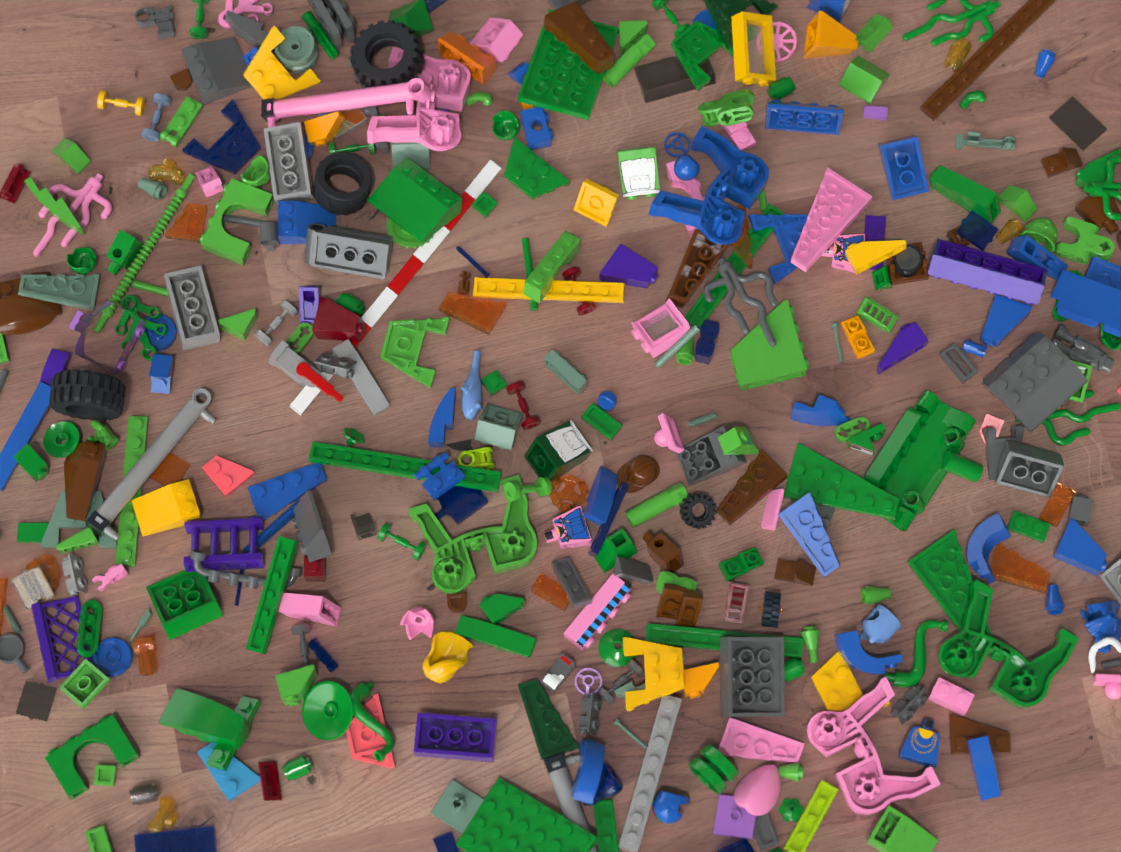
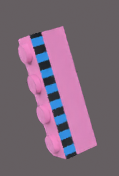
M613 573L592 598V604L586 605L566 629L564 637L581 651L585 647L590 648L595 641V635L597 633L601 634L607 627L606 622L609 618L613 619L619 612L618 607L622 603L626 604L631 598V587L619 577L614 576Z

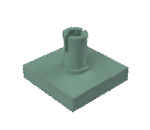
M452 780L431 811V814L462 834L484 799Z

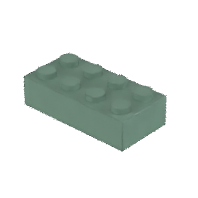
M552 349L544 357L545 366L580 396L587 389V378L583 374H579L574 366H570L568 360L560 357L559 352Z

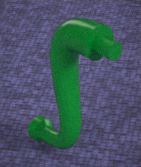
M927 620L921 623L915 633L912 670L910 672L895 671V674L885 673L884 678L886 677L888 681L893 682L895 687H911L918 684L922 680L926 669L925 633L930 628H938L942 632H946L948 621Z
M370 681L366 684L359 683L349 694L353 703V715L384 739L385 746L373 753L374 758L381 762L392 751L394 738L391 732L362 705V701L370 696V690L374 688L373 683Z

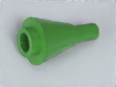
M815 626L805 627L804 631L801 632L807 650H809L810 663L818 662L817 649L820 630H816Z
M800 762L777 767L781 777L797 782L800 781V778L804 777V766H801Z

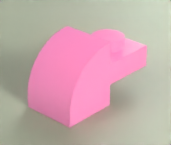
M746 122L730 126L721 125L728 139L732 140L738 149L745 151L756 145V141L748 130Z

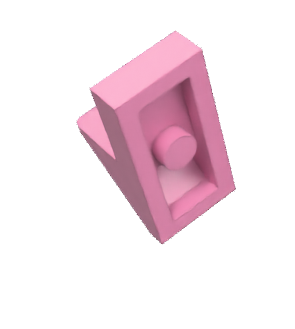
M212 165L195 173L207 198L223 191L222 182Z

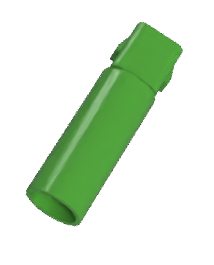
M641 33L614 62V66L605 71L603 80L609 86L614 88L654 48L656 44L646 33Z
M679 482L625 511L626 518L632 528H635L668 509L683 503L682 500L688 498V493L684 485Z

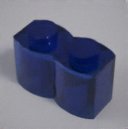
M706 319L702 323L700 338L695 348L696 362L708 365L711 363L714 357L715 345L719 338L720 325L718 322Z

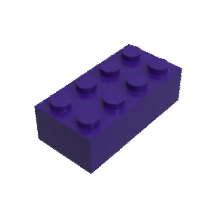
M417 713L414 755L418 757L494 763L497 719Z

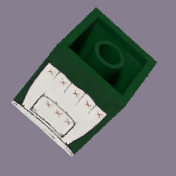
M570 420L536 437L524 457L539 478L547 477L552 483L587 460L593 450L580 433L579 428Z

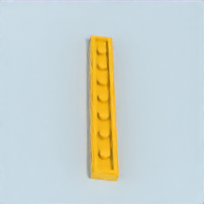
M478 277L474 279V297L531 299L524 295L526 279ZM554 280L550 291L543 300L624 303L625 283Z

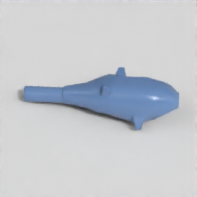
M474 351L472 368L464 385L461 387L463 414L470 421L477 416L479 410L483 409L481 405L483 400L482 383L479 374L480 351Z

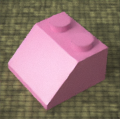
M490 17L470 44L478 46L484 54H490L496 62H503L509 57L512 49L519 44L524 34L511 20Z

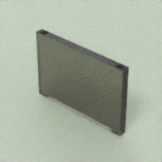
M1073 96L1049 117L1083 151L1107 130Z

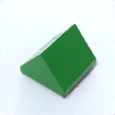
M887 266L872 272L875 290L892 288Z

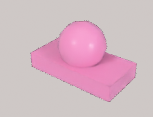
M662 413L658 416L662 429L655 433L654 440L660 447L668 446L670 450L681 453L684 451V447L674 418Z
M1096 674L1094 676L1093 685L1105 686V694L1110 699L1121 698V675Z

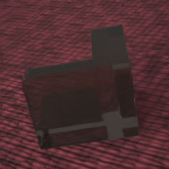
M369 513L355 517L354 514L350 515L358 541L377 535Z

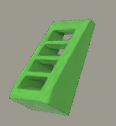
M865 297L856 314L859 318L889 334L899 318L868 297ZM867 306L870 307L868 313L865 312ZM876 310V315L872 317L871 315L873 311ZM880 314H883L881 322L878 321ZM889 317L891 318V320L886 326L884 323L886 319Z
M87 527L55 547L60 554L94 546L99 544L92 530Z

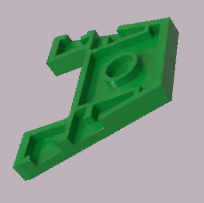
M699 21L694 22L671 42V47L698 91L711 80V77L699 67L720 48H724L734 57L733 46L729 50L726 48L718 30Z

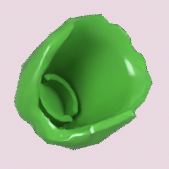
M258 155L252 160L250 166L241 174V181L256 188L265 186L271 180L269 163L262 155Z

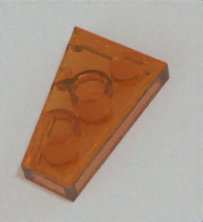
M998 543L995 547L991 570L996 581L1045 594L1050 573L1033 562H1028L1021 558L1015 551L1008 550L1002 543Z

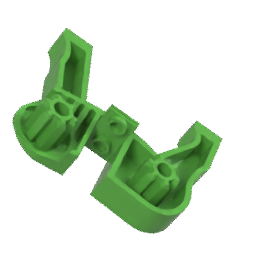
M519 475L501 480L503 491L507 482H516L519 487L523 486ZM521 493L517 501H508L502 527L475 530L451 540L427 503L408 509L411 520L420 527L424 539L435 554L432 581L444 593H459L476 581L468 551L477 552L486 546L494 574L524 568L531 564L536 557L538 548L537 537L528 520V500L526 494Z

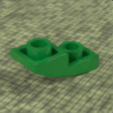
M754 547L739 553L736 557L721 562L718 566L726 582H729L764 565V562L757 548Z

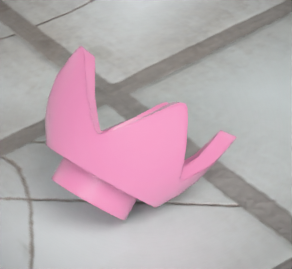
M414 607L404 614L400 625H405L409 640L416 637L420 632L431 638L435 620L426 608Z

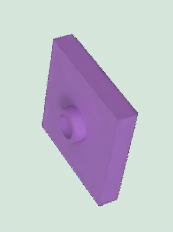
M719 795L713 834L753 840L757 816L738 806L734 796Z

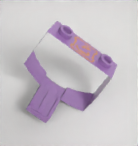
M107 301L93 314L77 311L69 326L71 329L81 333L75 347V354L85 359L84 332L93 316L98 315L110 305H117L116 303ZM142 319L138 323L114 370L111 372L118 374L119 371L125 368L127 364L125 360L137 338H140L145 331L144 325L146 322Z

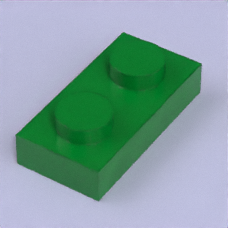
M1014 510L1007 528L1009 531L1044 543L1051 524Z

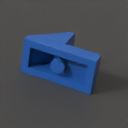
M153 354L149 377H151V392L171 393L173 355Z

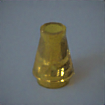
M1016 218L1009 219L995 237L1003 245L1005 242L1020 235L1024 228Z

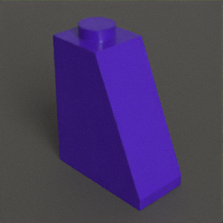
M622 244L618 246L599 273V280L603 282L625 283V285L648 288L650 284L654 285L659 278L657 266Z

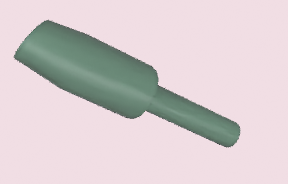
M150 608L137 623L138 627L129 639L133 642L140 629L144 628L151 618L152 611Z

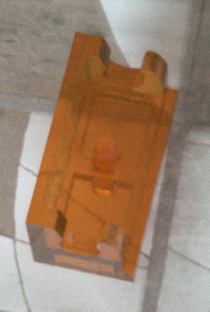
M541 573L531 587V593L565 612L568 608L570 601L564 589L546 575Z

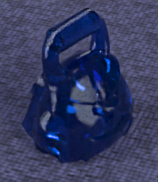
M603 763L600 781L592 804L583 802L585 806H592L600 800L613 797L623 789V783L610 765Z

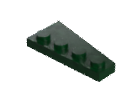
M537 679L519 684L518 688L541 761L579 749V746L572 738L569 730L564 725Z

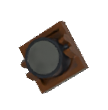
M922 242L907 244L906 250L886 259L891 286L929 279V274H927L928 261Z

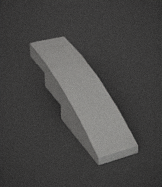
M349 339L332 348L336 357H347L350 360L357 361L352 367L354 376L349 378L373 416L389 408L388 401Z

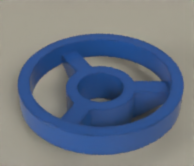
M671 133L665 139V151L668 155L675 158L686 155L690 150V140L683 133ZM678 135L677 138L672 140V143L666 145L670 137ZM681 136L688 142L687 150L683 147ZM678 141L681 145L675 146L674 143ZM668 148L681 150L683 153L679 155L672 154L668 151Z

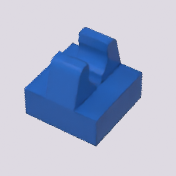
M521 62L508 73L509 77L519 85H522L523 75H526L529 64Z

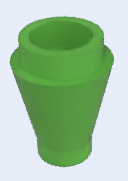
M693 337L677 351V362L681 365H690L694 361Z
M866 586L861 589L863 604L871 605L891 599L890 588Z

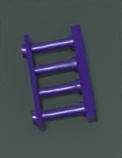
M249 517L248 519L191 520L190 522H184L187 534H191V550H199V533H211L210 554L206 555L205 561H201V565L204 568L218 570L264 568L262 553L257 552V530H264L262 518ZM238 531H249L248 553H238ZM219 532H230L229 554H218ZM190 556L184 557L186 572H197L193 566V559Z

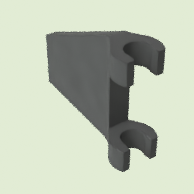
M1023 425L1011 426L1013 437L995 439L996 428H983L989 480H996L1000 455L1006 441L1010 440L1021 443L1024 435Z

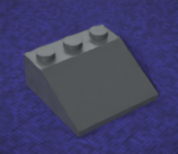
M235 37L201 42L181 49L203 106L253 87L243 76L247 65Z

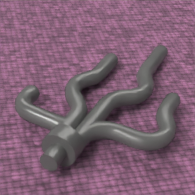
M725 257L718 260L720 264L718 270L721 278L708 283L704 287L703 294L708 303L713 301L712 289L725 284L728 290L724 301L725 309L728 314L737 320L743 334L746 335L750 331L742 314L732 306L736 288L744 303L758 309L759 324L769 345L774 347L777 342L767 324L765 306L759 300L749 297L742 283L745 284L757 279H763L766 283V296L771 306L776 307L778 301L773 293L774 283L769 274L761 271L747 276H740L735 271L731 262H727Z

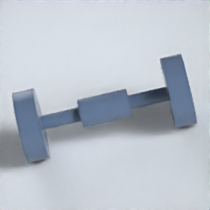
M155 93L152 99L154 103L158 104V108L154 111L151 120L152 127L151 129H143L141 133L143 138L153 142H157L160 139V133L155 131V127L158 125L162 114L161 108L162 106H170L172 101L170 97L160 93Z

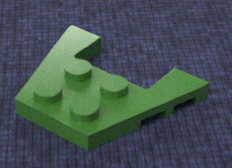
M450 318L390 321L380 358L426 387L431 388L436 373L435 370L419 367L417 363L426 332L446 336Z

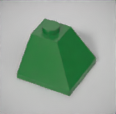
M415 0L390 11L389 20H394L395 24L397 22L403 23L405 28L409 27L417 38L434 31L425 0Z

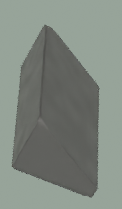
M616 557L614 576L643 584L653 583V576L649 565Z

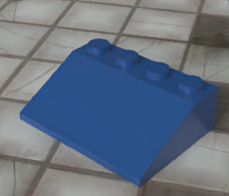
M780 100L767 101L765 129L839 135L844 110L842 107L833 104L821 106L817 103L801 104L797 101L790 103Z

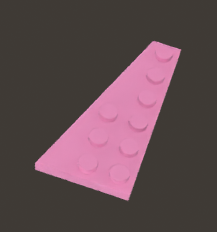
M827 167L791 257V263L807 272L871 203L873 196Z

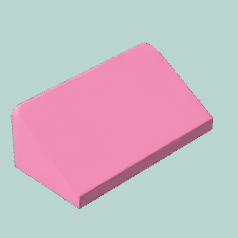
M784 489L772 490L768 494L761 523L762 528L776 530Z

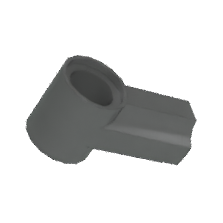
M263 222L260 224V243L268 251H275L280 245L277 237V224L274 222Z

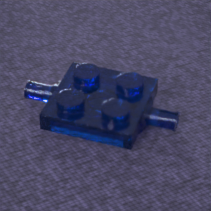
M453 486L437 498L442 509L434 515L438 520L447 515L459 525L488 504V500L479 489Z

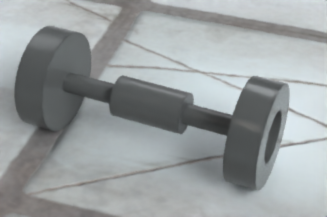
M300 624L291 627L292 635H300V653L304 660V665L298 666L297 669L314 665L317 671L316 664H308L307 660L309 654L304 634L311 632L310 625Z
M631 659L627 662V666L631 670L625 676L622 675L608 692L602 687L597 691L598 695L609 706L615 702L611 696L614 690L622 687L633 673L639 678L644 674L642 668L634 660Z

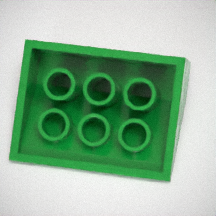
M407 157L392 169L369 197L368 203L423 244L461 213L462 198Z

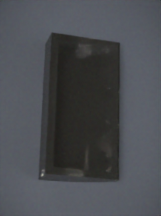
M677 55L634 67L645 103L696 89ZM708 58L699 66L711 77L710 82L705 86L716 84L715 72Z

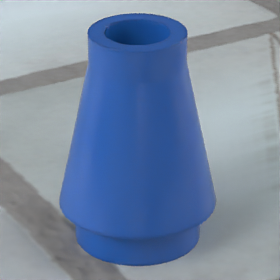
M1042 49L1038 54L1034 75L1045 78V75L1056 61V54L1054 52Z
M1049 585L1047 586L1045 609L1049 615L1062 614L1065 605L1059 591V586Z

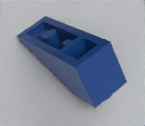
M1027 235L1014 237L1007 251V254L1017 261L1048 269L1046 276L1058 281L1062 271H1066L1068 267L1065 262Z

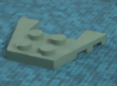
M62 491L42 539V549H57L55 546L60 542V529L87 528L85 521L67 518L65 491ZM95 491L87 519L104 502L101 491ZM104 533L101 537L99 536V548L117 549L116 540Z

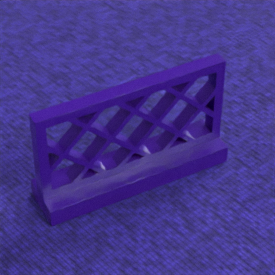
M78 596L43 604H31L47 682L51 683L55 682L56 679L69 677L75 671L71 670L78 668L75 664L79 658L83 657L75 648L71 647L76 638H78V631L74 633L67 628L72 620L78 623L80 621L81 608ZM75 602L76 610L72 615L63 610L66 604ZM53 607L58 612L52 619L45 614V608ZM60 613L70 618L65 626L55 621ZM53 624L62 629L58 637L53 636L49 632ZM64 631L74 636L69 645L60 640ZM57 642L66 647L61 656L53 651ZM84 646V649L88 651V646ZM69 649L78 654L73 663L63 658ZM83 657L93 664L92 657ZM61 660L70 665L67 672L58 673L57 666Z

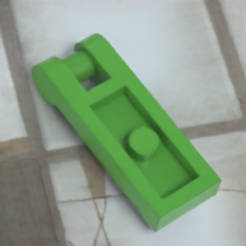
M186 96L166 129L162 131L160 139L164 142H170L172 146L177 148L203 109V105Z

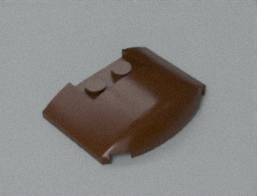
M50 272L31 273V275L46 274L47 276H51ZM21 278L1 282L0 333L7 336L22 335L42 329L51 324V321L57 315L60 316L62 314L60 304L18 295Z

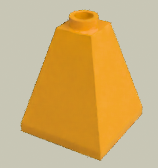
M819 11L807 24L803 58L850 54L852 51H856L858 40H856L854 33L825 12Z

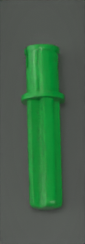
M311 11L305 12L301 18L308 26L309 32L314 34L330 59H336L339 56V52L322 29V24L315 19Z

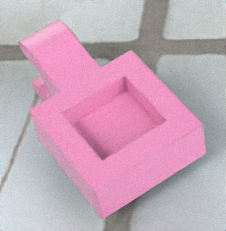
M122 564L114 565L108 569V573L105 574L106 576H95L92 581L94 584L102 581V585L98 587V590L101 592L110 584L113 585L128 575Z

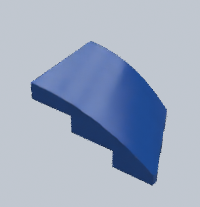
M822 395L818 396L814 408L795 401L790 418L800 423L815 426H838L851 420L850 417L844 415L845 410L840 407L837 401Z

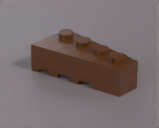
M577 1L544 16V29L554 34L559 42L562 41L568 46V50L576 53L581 58V61L596 74H600L614 66V52Z
M695 229L665 302L670 298L675 306L683 309L730 244L714 243L700 230Z

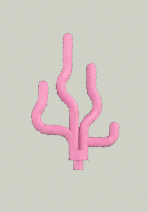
M98 173L94 178L90 177L82 189L74 190L66 185L56 184L48 190L53 198L55 193L59 191L76 197L69 209L74 214L81 205L83 218L79 225L82 229L90 221L89 205L92 200L105 207L101 213L102 219H107L112 211L111 202L97 194L102 187L100 182L103 179V176ZM43 206L39 216L44 218L49 211ZM54 216L50 218L46 234L33 251L35 257L40 256L55 233V224L58 219ZM70 228L61 241V246L67 247L77 232Z

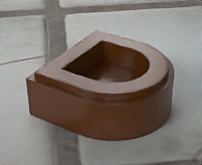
M187 69L170 75L173 85L177 90L185 91L191 87L192 80Z
M466 592L447 594V604L451 612L458 614L466 609Z

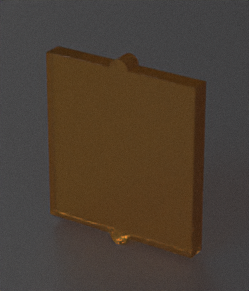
M169 453L151 474L150 478L162 486H167L182 481L183 475L190 465Z

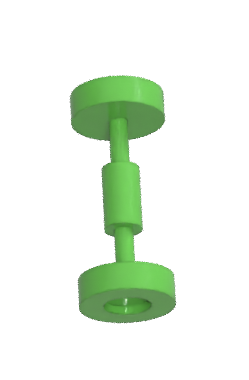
M547 477L538 478L535 486L532 484L519 487L516 482H507L504 486V495L508 501H517L521 493L535 492V490L541 497L548 496L552 491V485Z

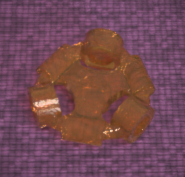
M565 475L562 478L556 477L552 481L550 498L553 505L559 508V512L566 513L578 506H582L586 501V495L589 491L585 481L578 480L575 476ZM564 482V489L560 492H556ZM576 484H578L581 495H577L574 491ZM569 500L573 502V505L568 503H561V501Z
M42 555L38 559L34 558L26 565L25 571L21 573L24 586L26 585L29 588L31 586L33 591L37 593L38 589L43 591V587L36 574L35 583L38 589L31 582L30 574L27 573L29 571L34 572L33 569L40 567L41 562L51 566L50 569L42 567L40 569L46 580L51 577L54 578L48 582L54 592L59 587V578H61L59 565H56L55 559L48 555Z

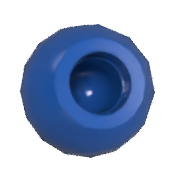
M682 155L674 163L675 175L684 181L693 180L700 171L698 162L689 155Z

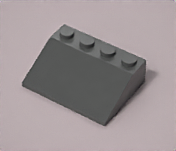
M784 637L720 638L721 717L785 716Z

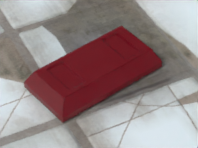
M276 761L258 762L263 800H282Z

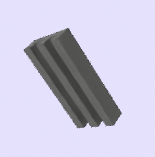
M955 343L939 353L940 358L962 384L978 373L975 366ZM952 349H953V350L955 351V353L960 357V359L966 364V366L971 370L970 373L966 370V368L962 365V363H961V362L955 357V355L951 352ZM946 354H948V356L953 360V362L958 366V368L964 373L965 377L951 362V360L946 356Z

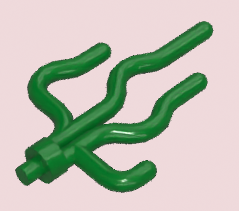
M936 0L928 4L926 8L928 11H932L944 5L947 0ZM959 0L967 11L955 16L943 13L935 14L925 25L905 33L902 38L904 41H908L932 29L938 21L957 23L968 18L961 32L943 34L933 39L931 45L937 46L948 40L965 38L970 33L972 25L981 20L987 30L984 35L979 37V41L984 43L994 35V28L987 16L996 13L995 9L1000 7V3L998 0L994 2L987 0L982 4L973 5L968 0Z
M1113 155L1106 162V180L1103 182L1092 181L1089 185H1084L1083 190L1084 192H1089L1090 196L1102 197L1103 210L1109 219L1121 220V213L1112 212L1110 197H1114L1121 202V192L1117 191L1121 190V183L1113 182V166L1115 162L1121 164V155Z
M1086 390L1084 399L1093 397L1094 392ZM1117 402L1089 409L1084 415H1076L1069 410L1059 409L1053 412L1042 424L1046 427L1049 438L1054 444L1066 446L1071 444L1076 438L1088 436L1091 433L1090 429H1079L1071 432L1065 438H1059L1050 419L1066 417L1073 422L1084 423L1095 415L1121 409V404ZM1015 416L1016 423H1019L1017 417Z

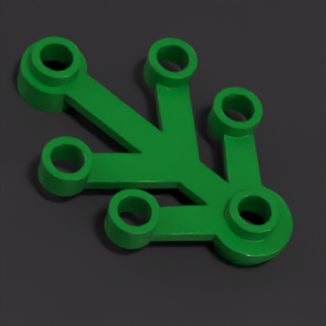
M128 295L122 299L121 307L124 308L119 323L115 326V332L118 335H125L128 331L126 324L131 315L133 322L126 339L121 344L123 350L142 319L138 311L149 314L155 320L161 316V311L157 307L151 308L140 304L139 299L134 295ZM134 302V305L129 308V304ZM157 310V314L152 316L153 311ZM142 319L146 322L144 328L153 330L160 336L167 334L168 328L164 324H156ZM120 327L124 328L122 332H119ZM164 327L163 332L159 333V329ZM144 331L140 337L144 347L141 355L145 360L152 362L153 356L149 357V353L154 352L158 354V351L151 345L147 333Z

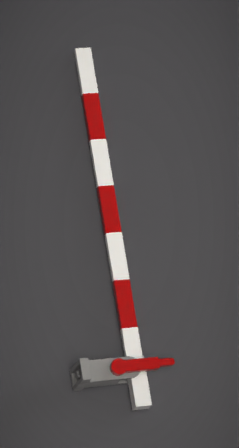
M492 160L486 164L460 196L462 198L461 213L437 231L429 243H425L423 247L420 246L362 316L361 320L365 324V332L361 336L360 342L471 207V204L501 170V167ZM282 340L271 353L268 363L273 367H278L304 388L290 404V408L300 416L321 391L327 396L330 395L339 403L343 400V396L328 383L333 375L319 372V370L315 369L291 350L285 341ZM350 341L354 349L360 343L358 341Z

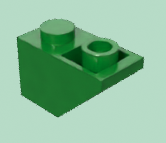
M622 528L605 539L595 556V560L603 572L606 573L615 567L617 556L629 559L637 554V551L631 539Z

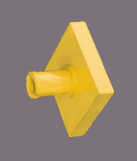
M586 178L580 189L574 211L607 227L619 194Z

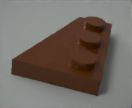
M949 714L950 754H969L966 742L988 736L992 754L1011 753L1009 732Z

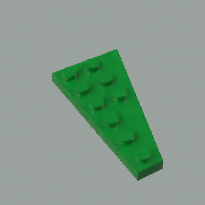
M798 443L783 495L785 499L797 501L808 492H811L816 505L896 520L901 503L898 498Z

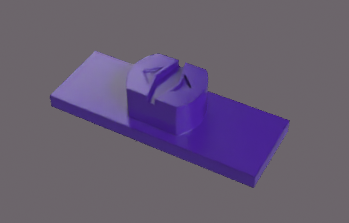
M865 215L864 242L885 241L886 217ZM883 262L867 270H878L883 267Z

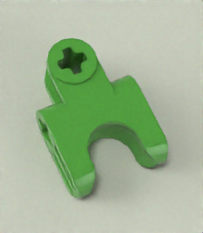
M749 89L726 93L719 100L701 104L698 107V111L700 114H703V126L711 127L718 124L730 126L751 120L753 117V108L751 106L754 103V94Z
M1073 217L1064 219L1063 226L1065 230L1073 233L1077 237V242L1073 244L1058 243L1054 251L1057 256L1080 264H1088L1089 259L1094 256L1105 261L1111 258L1115 248L1114 242L1107 237L1098 235L1100 230L1098 226Z

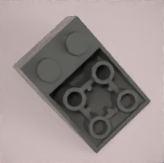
M723 426L684 446V451L681 453L676 452L689 486L732 471L747 463L744 455H724L718 437L732 428Z

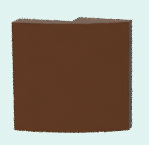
M664 583L656 611L657 617L676 619V625L695 627L702 606L703 596L692 590Z

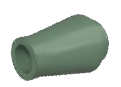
M141 178L138 183V187L155 200L163 199L167 193V186L163 182Z

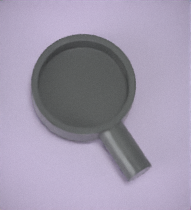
M13 634L0 636V662L4 664L15 663L23 674L28 672L29 667L21 659L24 654V645L20 638Z

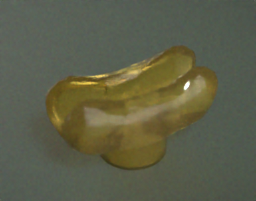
M959 38L953 43L944 61L945 68L950 66L953 72H956L970 53L972 43L963 38Z
M164 159L162 164H154L148 169L149 178L153 181L167 180L177 185L182 184L184 181L182 170L176 167L177 164L173 160Z
M165 796L160 799L158 812L154 819L148 823L149 831L154 834L162 833L166 827L172 829L177 821L178 814L173 812L175 804L169 797Z

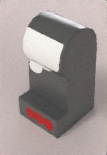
M561 653L542 679L541 684L554 693L576 668V663Z

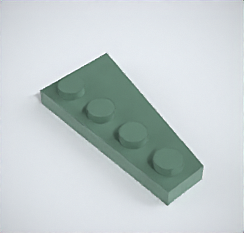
M46 274L21 275L18 295L93 311L100 274H76L75 276H65L64 274H57L56 276H47Z

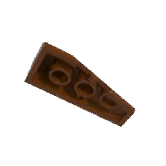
M88 441L82 442L72 454L65 458L64 477L67 518L86 522L107 457L104 444Z

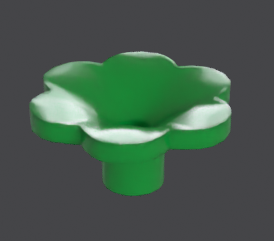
M344 428V436L348 438L347 445L353 446L354 443L365 442L362 433L354 428Z
M786 798L783 800L778 811L783 815L782 817L785 822L791 820L797 822L800 819V815L803 814L804 808L800 805L798 799L790 800Z

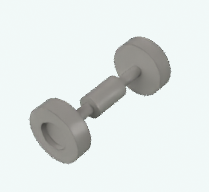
M286 300L280 303L284 312L271 322L270 328L265 333L259 329L254 333L255 337L266 346L272 343L268 334L272 330L275 331L282 323L283 317L287 313L292 317L298 313L295 307Z

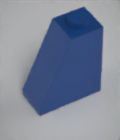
M996 294L980 341L986 346L998 347L1029 316L1032 306Z
M1070 519L1053 558L1095 576L1100 571L1104 572L1108 561H1105L1107 554L1075 520Z

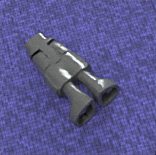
M1059 325L1052 342L1064 354L1068 355L1069 359L1091 365L1094 370H1102L1109 373L1114 359L1108 357V353H1105L1080 335L1074 337L1068 332L1065 325ZM1063 340L1072 344V348L1065 345L1061 341Z

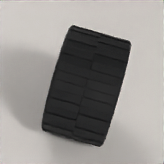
M340 152L326 156L321 160L316 169L313 185V194L316 202L321 208L331 214L346 216L356 213L363 208L368 200L372 181L371 170L365 161L352 153ZM333 175H346L353 178L359 185V188L351 193H339L331 189L325 180Z

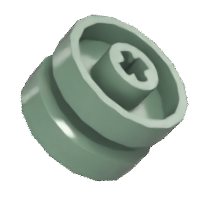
M299 26L288 27L282 30L281 34L285 39L275 47V52L282 66L288 72L295 74L304 73L309 68L312 69L318 61L319 49L311 33Z

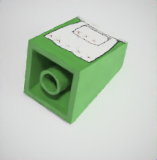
M655 147L616 150L622 196L626 197L627 200L637 199V195L645 194V197H655L656 193L660 191Z

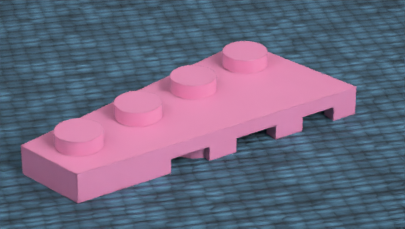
M729 717L718 751L727 757L797 763L804 743Z

